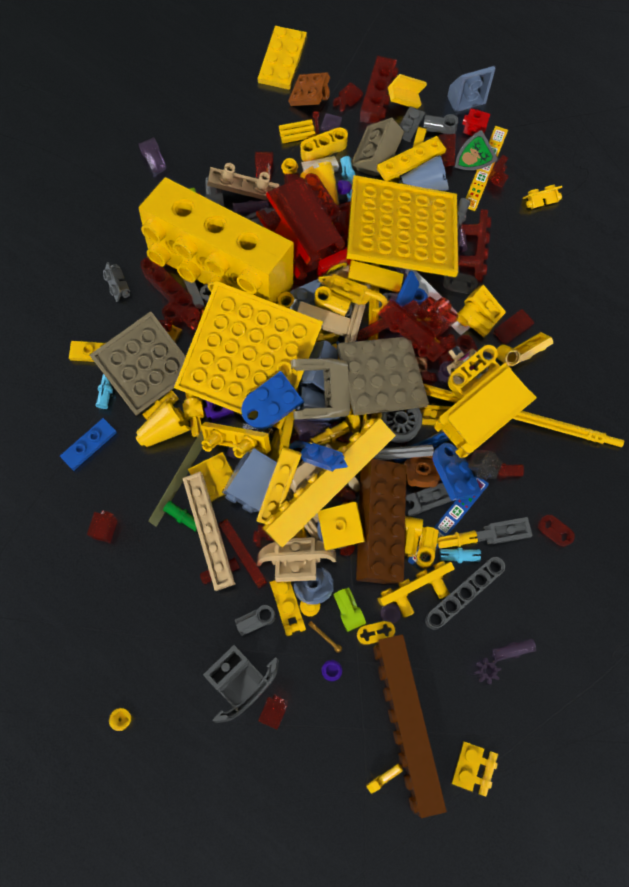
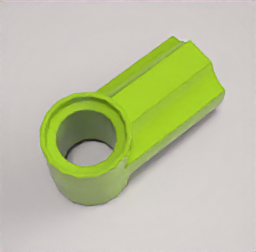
M350 588L342 589L333 594L347 632L366 624L360 607H357Z

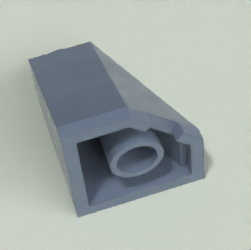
M321 340L315 343L309 359L338 360V350L330 342ZM323 370L304 371L299 387L300 385L306 386L325 395Z

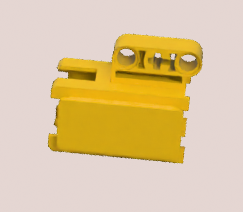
M492 345L482 347L452 372L448 378V386L460 400L442 414L434 424L435 430L437 432L442 430L458 448L455 453L460 458H465L537 398L514 374L506 362L500 366L495 361L498 351ZM483 352L490 353L492 359H485ZM478 361L479 365L476 367L475 370L473 369L471 371L469 367H472ZM488 368L487 372H485L481 377L476 378L479 374H481L485 369ZM453 377H460L462 384L454 383Z

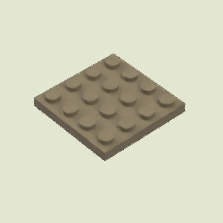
M152 312L143 316L90 354L92 360L136 416L174 389L186 358Z
M410 336L338 343L340 360H345L348 364V385L354 416L428 406L429 402Z

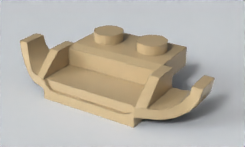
M315 537L292 538L283 547L279 546L276 542L263 547L258 553L257 566H261L265 561H272V564L276 565V582L316 580V563H320V558H327L332 562H336V552L334 549L326 551L324 543L315 540Z

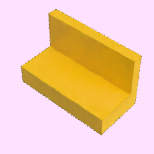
M399 74L388 86L391 102L418 109L421 106L419 93L426 87L427 83Z

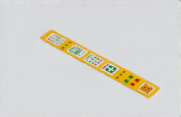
M495 126L489 144L498 157L508 130ZM495 162L482 169H477L466 199L471 202L468 209L476 211Z

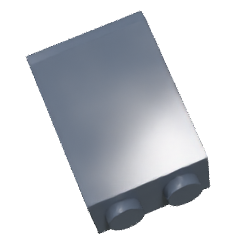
M255 448L248 451L239 461L222 491L226 495L225 498L233 503L239 502L243 505L242 508L250 513L260 511L277 462Z

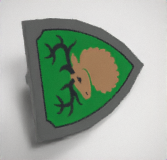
M482 130L466 140L460 148L454 167L463 170H477L489 166L498 160Z

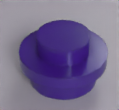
M335 660L325 662L322 666L323 677L328 681L338 680L342 675L340 663Z

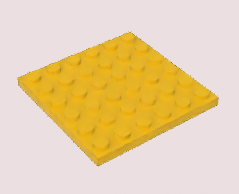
M354 175L352 180L346 258L456 277L458 274L457 194Z
M216 281L174 388L239 414H242V404L245 398L280 371H282L297 392L304 371L291 369L290 360L310 358L323 321ZM252 411L249 417L256 419L258 411ZM286 416L274 424L273 427L282 430Z

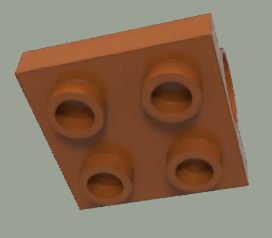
M328 72L299 75L288 101L290 105L320 104L321 100H327L330 95L328 87L330 76Z

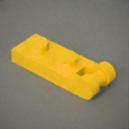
M275 580L270 582L286 636L293 635V632L299 630L300 632L305 631L306 628L291 581L276 582ZM296 617L297 623L289 625L288 619Z

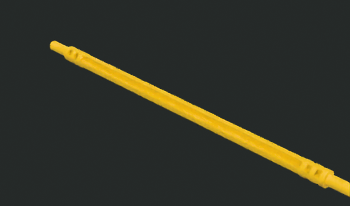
M423 384L428 396L454 403L460 400L453 391ZM525 411L519 412L512 418L593 442H599L600 444L607 443L618 447H623L624 440L607 436L604 432L601 433Z

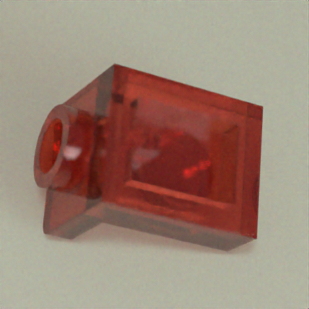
M504 155L501 156L488 177V180L501 188L509 177L504 173L508 167L505 165L508 157Z
M258 525V531L254 530L253 542H256L257 548L262 547L263 537H266V540L274 541L263 530V525Z
M274 695L273 698H267L258 721L278 730L288 706L284 704V699Z

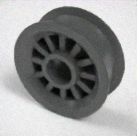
M419 408L405 409L407 412H404V410L381 412V420L396 435L391 440L392 442L405 443L417 435L422 425V413ZM396 418H402L405 423L399 424Z

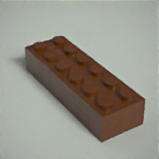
M371 459L361 469L359 514L365 542L358 543L356 581L389 585L404 582L405 464Z

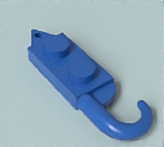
M295 441L289 445V449L292 450L301 448V459L314 466L332 472L335 469L348 467L344 460L345 457L340 451L304 441Z

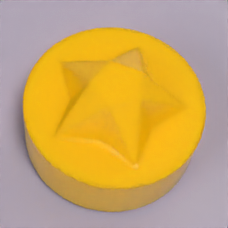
M124 708L115 709L109 717V724L116 731L125 730L131 722V715Z

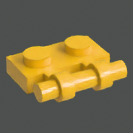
M463 741L451 784L469 791H473L475 783L479 784L478 794L486 797L488 789L492 787L493 782H491L494 769H497L498 763H496L498 754L490 751L488 759L482 758L483 748ZM480 764L486 766L483 778L477 777Z

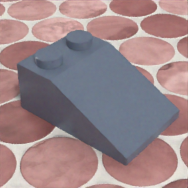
M494 66L461 75L450 85L447 97L454 112L486 104L495 72Z

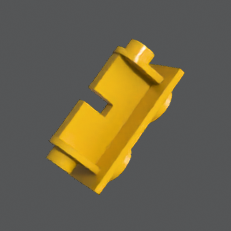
M554 184L544 187V191L539 192V189L529 191L528 195L523 197V199L528 198L526 202L527 208L534 209L544 206L543 199H545L546 205L559 202L562 199V194L558 193V189L562 188V186L555 187Z

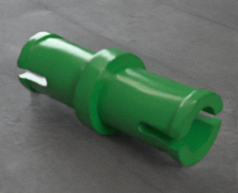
M168 501L163 511L177 519L179 524L183 523L196 532L197 527L193 515L189 514L187 509L183 510L172 501Z

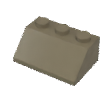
M393 118L367 126L351 162L354 170L378 176L380 173L377 170V165L395 156L404 131Z

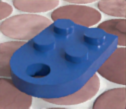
M280 371L245 398L242 404V416L251 427L261 430L267 429L303 404L304 401L282 371ZM252 411H258V417L255 420L249 419V414Z
M443 443L434 450L433 462L451 501L477 496L482 493L466 458H460L455 453L458 450L456 446Z

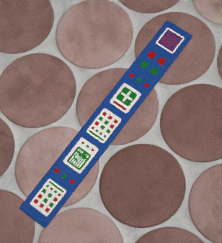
M476 475L475 479L483 492L489 483ZM482 493L477 496L456 500L434 527L439 530L438 537L449 535ZM427 554L420 556V559L424 562H427L430 558ZM416 556L409 557L407 561L420 570L421 568L416 563Z

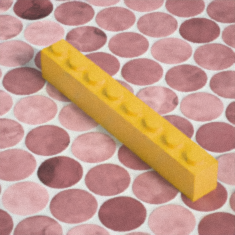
M380 418L369 419L363 425L364 429L360 433L356 432L350 437L349 440L351 442L346 447L343 445L337 450L343 453L348 467L335 469L333 472L322 469L318 474L314 473L308 478L307 481L309 483L304 488H298L293 493L294 497L289 502L285 501L278 508L280 511L275 516L271 515L265 520L263 530L279 546L283 547L396 436Z

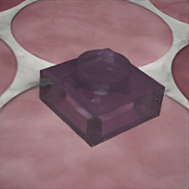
M326 113L321 125V131L327 132L339 128L342 123V117Z

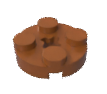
M433 456L413 457L405 461L408 485L413 487H436L441 478L434 465Z

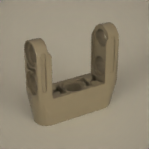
M290 360L291 369L296 371L323 370L325 408H306L293 411L294 420L335 418L349 415L348 364L345 360Z

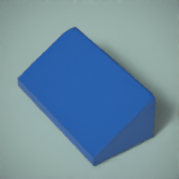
M409 271L393 306V309L404 314L407 312L419 287V281L413 271Z

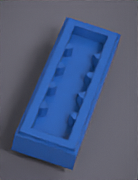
M102 418L61 454L60 457L74 471L117 432Z

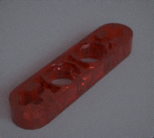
M226 518L218 523L257 587L260 588L266 584L265 578L228 519Z

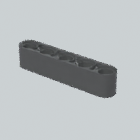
M499 557L489 559L427 614L425 618L427 627L437 630L447 623L504 572V561ZM490 563L497 564L498 572H493L490 569ZM481 576L484 579V585L477 584L475 577ZM464 588L469 591V598L461 596V589ZM450 601L455 605L453 612L446 609V602ZM431 615L439 616V625H434L430 621Z

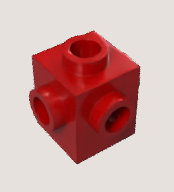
M471 108L469 115L465 114L462 125L465 126L463 133L473 136L482 130L485 134L490 114Z

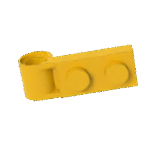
M540 332L515 348L501 345L497 348V359L503 363L506 362L509 366H514L521 361L530 359L534 354L552 345V337Z

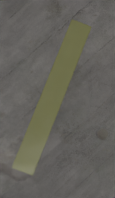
M202 430L149 519V522L157 527L165 513L163 508L168 501H172L183 482V478L189 472L188 469L192 467L203 448L201 444L204 440Z

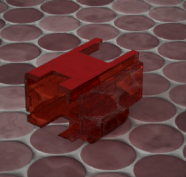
M308 173L304 179L301 177L267 191L266 197L275 210L268 214L265 210H258L256 216L264 228L294 242L293 273L297 279L302 280L307 277L306 273L318 268L321 259L333 255L328 248L330 245L335 243L339 251L345 246L344 240L333 225L340 214L339 207L320 178L314 173Z

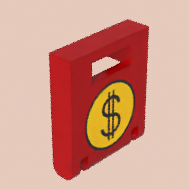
M347 247L319 261L317 279L350 265L352 259L346 258Z

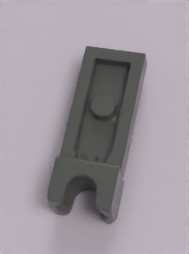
M440 483L436 487H430L406 495L405 504L413 506L406 516L413 517L424 511L451 502L444 484Z

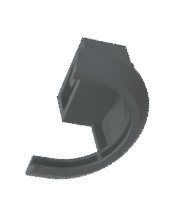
M233 645L203 674L233 707L226 712L222 710L212 720L216 723L230 721L252 705L274 680L279 660L275 657L267 665L268 671L265 677H263L238 648Z

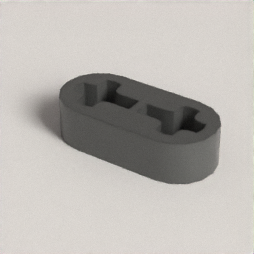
M184 280L195 309L204 308V302L195 282L191 283Z

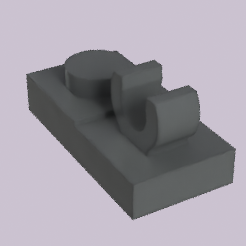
M411 106L409 107L399 125L404 131L403 140L412 141L425 117V112Z

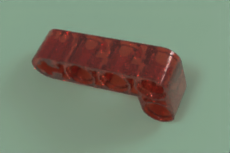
M149 257L144 258L140 265L145 278L169 301L162 309L164 321L173 326L179 325L194 312L195 307L191 295L162 266L152 262Z

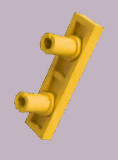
M436 136L378 164L377 170L384 181L390 180V182L397 183L400 180V175L420 166L435 156L444 154L446 148Z
M204 422L201 425L204 437L201 444L207 452H210L216 445L234 447L233 451L235 452L233 453L237 458H242L253 448L264 454H268L271 451L268 433Z
M444 560L433 565L435 569L429 572L425 569L417 573V578L412 581L408 578L404 582L398 583V588L394 590L388 588L380 593L381 597L377 598L380 605L385 606L393 601L396 602L405 618L415 613L407 598L408 593L425 584H432L439 599L448 596L450 593L442 577L455 569L452 562L445 563Z

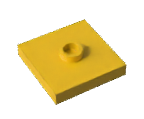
M357 502L323 509L318 512L326 551L365 542Z

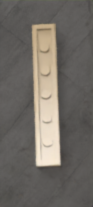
M200 471L184 477L183 482L214 590L218 591L235 585L203 473Z

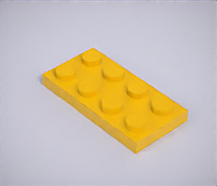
M275 26L258 76V83L290 90L305 45L307 32Z

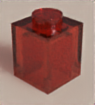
M94 512L87 535L92 539L110 543L117 520L110 512Z

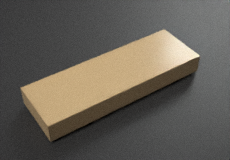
M300 301L297 312L323 321L321 328L323 330L343 337L346 336L350 318Z

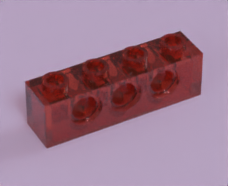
M377 56L360 111L361 122L374 124L380 122L381 119H385L387 110L385 105L388 106L390 102L388 86L393 82V78H396L398 75L397 60Z

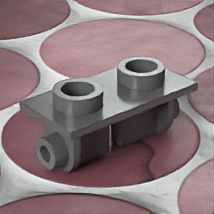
M107 262L105 270H103V276L109 283L111 295L118 302L120 296L127 298L130 296L131 291L126 281L119 282V280H124L125 278L120 266L117 264L110 266L109 262Z

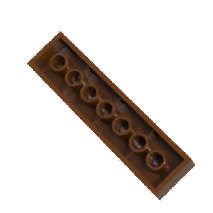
M403 634L380 639L376 642V646L373 647L375 659H379L381 664L378 672L380 680H384L386 685L383 693L385 701H389L391 706L388 714L390 722L395 723L396 727L393 735L395 743L400 745L401 753H398L401 766L406 769L407 775H403L406 789L411 790L412 797H409L411 810L420 818L445 813L447 811Z

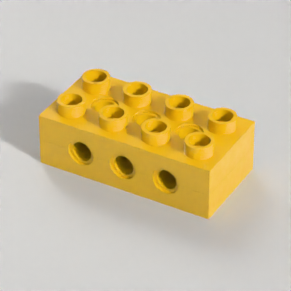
M166 177L139 206L143 225L141 231L145 236L148 248L147 256L156 265L163 267L167 264L177 269L179 275L186 281L193 283L197 280L207 285L210 292H212L215 282L218 281L276 304L281 293H290L293 289L294 242Z

